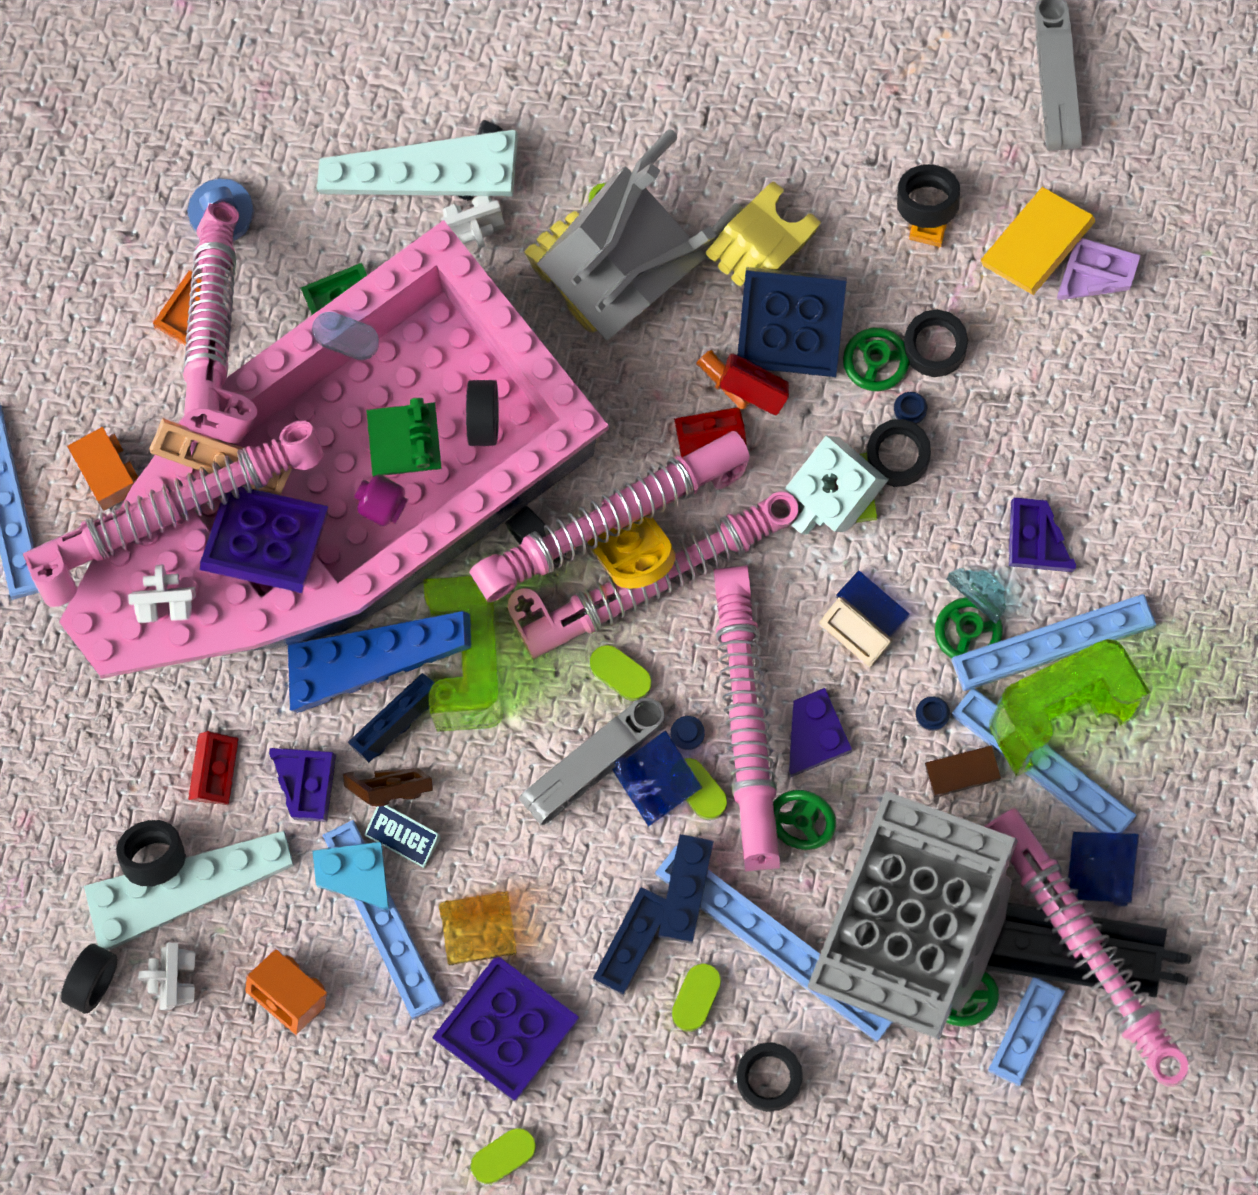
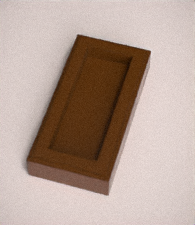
M992 745L925 763L934 798L1001 780Z

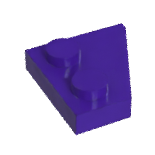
M1015 497L1011 500L1010 567L1073 572L1076 569L1074 559H1070L1063 541L1065 539L1063 534L1054 523V514L1048 501Z
M825 688L793 701L789 762L790 777L852 752V748Z
M270 748L269 754L274 761L281 790L285 793L290 817L294 820L327 822L336 755L333 752Z

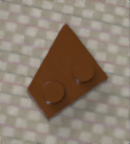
M419 768L377 770L374 772L375 778L362 780L355 777L354 772L343 773L344 787L374 807L385 806L390 803V800L398 798L416 799L421 796V793L433 791L432 777Z

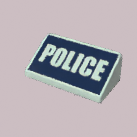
M387 805L376 808L364 834L375 842H381L382 846L422 868H425L441 840L440 835Z

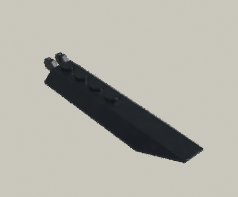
M1008 903L1004 924L985 970L1093 987L1100 982L1095 974L1083 979V976L1092 969L1087 962L1079 967H1075L1078 962L1084 959L1083 956L1075 958L1073 954L1067 956V953L1070 952L1069 948L1065 943L1059 944L1063 939L1058 932L1052 933L1055 927L1050 920L1044 921L1047 916L1042 909L1036 910L1037 907ZM1099 917L1092 918L1094 924H1101V934L1109 936V940L1103 949L1111 946L1117 947L1116 953L1110 960L1112 961L1117 958L1125 959L1123 966L1118 972L1128 969L1133 971L1126 984L1134 981L1141 982L1140 987L1134 993L1135 995L1148 993V997L1157 998L1159 981L1168 984L1187 985V976L1180 973L1161 971L1162 960L1180 965L1191 963V956L1189 954L1164 950L1167 934L1166 928ZM1109 950L1105 953L1107 954V956H1109L1113 952V950ZM1122 961L1114 963V966L1117 967ZM1129 973L1121 975L1122 978L1125 979ZM1132 985L1129 987L1131 991L1136 987V985Z

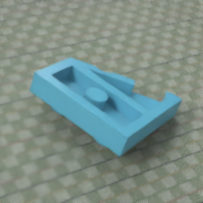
M381 842L312 851L317 887L343 894L345 897L356 901L360 900L375 905L383 910H389Z

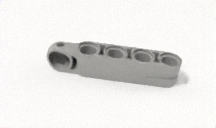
M1039 0L1035 8V25L1047 151L1081 149V124L1069 6L1065 0Z
M651 698L636 700L527 788L519 797L521 803L532 813V816L541 826L550 822L631 756L643 742L662 727L665 720L662 705Z

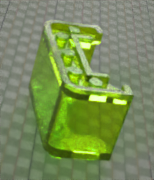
M472 576L423 579L424 598L430 608L431 616L464 611L470 614L472 648L461 651L463 677L439 680L430 689V715L436 731L495 727L500 723L504 714L499 611L496 601L487 602Z
M1105 639L1005 688L989 720V728L1017 777L1032 769L1031 757L1034 751L1049 743L1053 736L1052 721L1089 704L1097 718L1103 715H1111L1117 718L1121 726L1136 718L1150 695V691L1121 643Z

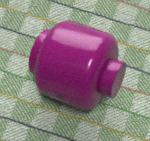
M380 474L375 475L370 482L363 479L354 496L355 499L359 500L357 506L358 513L380 526H386L390 522L396 524L408 502V499L404 497V487Z

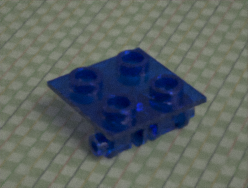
M667 731L662 732L628 758L624 756L614 763L616 767L612 769L648 827L703 788Z
M1073 832L1068 878H1070L1069 887L1078 890L1076 897L1079 901L1114 902L1113 905L1127 907L1128 903H1132L1139 834Z

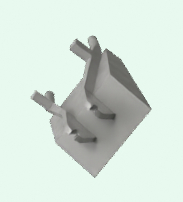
M667 130L638 160L633 172L625 166L612 176L537 263L606 340H609L707 257L702 249L712 245L726 225L743 210L741 205L733 204L713 227L709 226L691 238L646 189L648 185L656 180L660 169L653 164L677 140V134L673 130Z

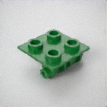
M423 398L410 399V405L366 410L373 477L378 474L385 476L442 469L435 402L424 403Z

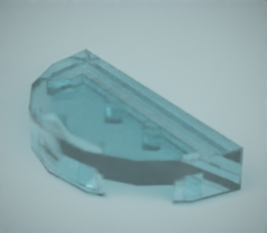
M959 568L950 572L946 580L997 624L1006 610L1005 590L1000 582L984 570L975 572L972 570L964 571L965 568Z

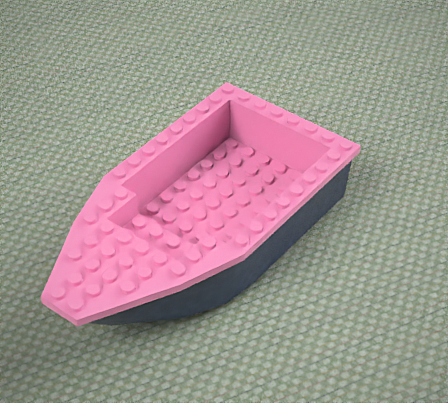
M443 220L230 374L221 386L223 390L250 399L257 408V415L245 438L241 442L233 444L244 448L247 446L254 448L259 446L260 449H264V443L267 442L268 446L272 445L271 440L280 441L279 436L286 426L293 422L306 421L313 426L324 451L322 460L312 468L298 470L291 465L292 470L281 493V496L328 506V515L303 593L200 570V561L221 500L217 497L212 499L214 510H211L207 503L201 504V516L196 513L194 508L187 511L189 522L185 521L182 514H180L182 519L176 522V527L170 524L164 527V533L160 532V530L152 532L151 539L147 535L139 538V545L134 541L126 544V550L119 547L114 550V556L110 555L109 558L106 557V560L97 561L93 559L77 587L75 597L69 602L59 622L101 679L226 654L279 648L344 632L400 599L594 455L596 438L609 430V426ZM469 380L497 381L499 426L496 446L468 445L466 394ZM423 398L424 403L435 402L442 469L385 475L384 477L396 482L405 489L404 497L408 499V502L396 524L390 522L386 526H380L363 517L357 511L359 500L355 499L354 496L363 479L370 482L373 478L366 410L410 405V399ZM184 416L178 423L185 426ZM192 441L190 448L191 455L193 454L198 441ZM155 455L131 487L121 508L125 507V501L131 504L137 502L138 495L143 498L150 496L149 492L151 489L155 492L161 491L163 484H166L171 491L175 490L174 481L176 478L183 485L189 484L187 479L188 472L196 480L200 479V471ZM156 565H164L166 574L179 575V584L167 585V589L196 587V598L192 600L191 618L186 620H171L169 602L157 603L158 621L138 623L134 605H129L128 594H132L133 591L157 590L156 586L144 587L143 576L155 575Z

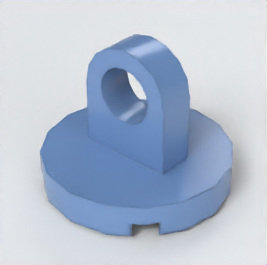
M218 178L205 182L195 190L189 199L187 212L192 228L197 233V227L209 203L217 204L225 201L235 207L239 213V219L234 228L233 241H236L247 232L252 222L254 207L251 196L242 185L233 180Z

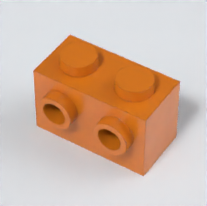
M102 426L67 446L103 511L125 500L134 481L139 477L130 461L123 464L118 454L124 450L115 434L108 436Z
M277 949L254 968L246 978L245 992L295 1035L325 1008L327 992L322 983L314 977L309 978L300 970L299 965L292 957L282 955Z

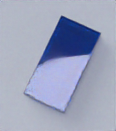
M859 570L836 594L837 599L839 597L845 598L890 638L910 617L909 612Z

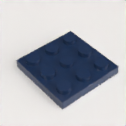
M746 267L737 355L765 370L836 377L847 277Z

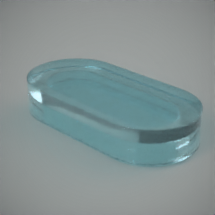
M324 312L318 315L313 322L312 332L314 339L319 345L358 360H366L374 356L379 348L377 332L373 327L335 312Z

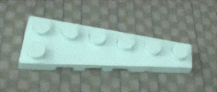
M508 130L320 158L317 191L319 194L513 196L518 134L516 130Z
M281 831L187 857L183 867L175 877L166 883L156 886L136 885L131 883L125 875L85 885L84 889L98 946L110 951L142 936L141 934L158 926L162 927L173 922V919L189 912H195L203 908L204 905L221 897L225 898L245 886H251L293 867L286 833Z

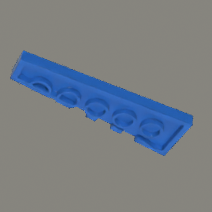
M461 611L288 645L290 711L297 713L332 701L333 697L343 693L350 694L361 690L362 686L372 682L379 683L389 679L388 676L401 671L408 672L421 667L425 663H432L472 648L470 614Z

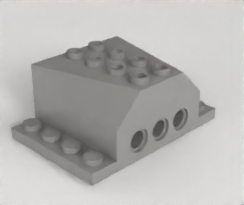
M885 791L807 988L940 1040L951 1009L960 1012L979 986L1004 924L1012 881L1005 872L1018 840Z

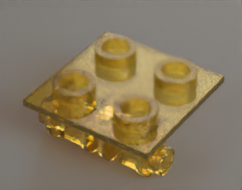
M497 891L494 894L476 895V897L471 898L467 896L465 899L445 900V902L440 903L439 912L443 924L448 966L517 954L508 891Z

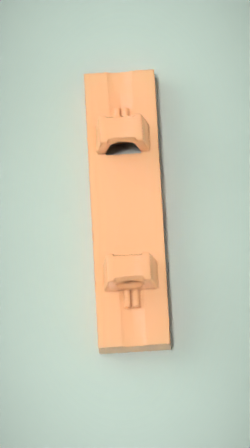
M162 418L149 448L151 454L199 471L200 467H203L208 474L214 472L212 467L213 461L217 462L222 469L226 467L224 459L226 455L235 463L239 460L237 456L238 449H243V447L195 433L186 426ZM193 440L198 441L191 455V443ZM291 465L288 466L289 470L286 472L284 468L280 469L281 474L278 476L276 472L272 473L273 478L269 479L266 486L259 488V491L281 495L292 470ZM250 484L252 489L258 490L254 485Z

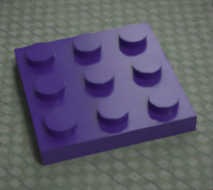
M245 487L237 488L239 499L235 498L231 491L226 493L227 504L220 503L200 561V570L303 593L328 515V506L252 489V492L249 493Z
M495 955L432 1038L514 1102H517L580 1018L498 955Z

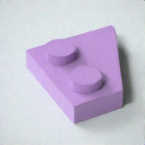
M1081 238L1072 249L1057 299L1066 300L1130 290L1141 255Z

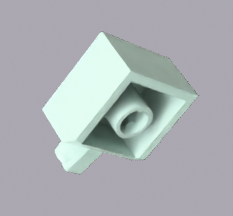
M825 436L785 488L801 502L798 507L802 511L792 526L798 532L808 535L816 524L819 526L826 524L834 532H846L857 521L856 519L865 511L887 483L888 479L840 437ZM836 478H838L837 481H836V484L839 486L838 490H835V489H834V488H835V483H834V481H835Z

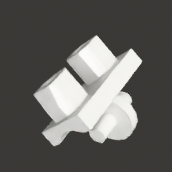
M490 196L475 197L472 201L474 208L462 211L460 205L456 204L445 207L443 209L444 218L441 221L444 220L463 244L476 240L478 248L485 247L483 237L506 228L498 200L493 201Z
M156 565L155 575L143 576L144 587L156 586L157 590L133 591L132 594H128L129 605H134L138 623L158 621L157 603L169 602L171 620L190 619L192 600L196 598V587L167 589V585L179 584V575L166 574L164 565Z
M167 943L166 947L161 948L160 971L159 959L150 958L148 970L138 972V980L148 982V994H158V982H160L159 1010L170 1011L175 1006L188 1005L194 1002V984L177 983V971H194L195 952L178 949V943Z

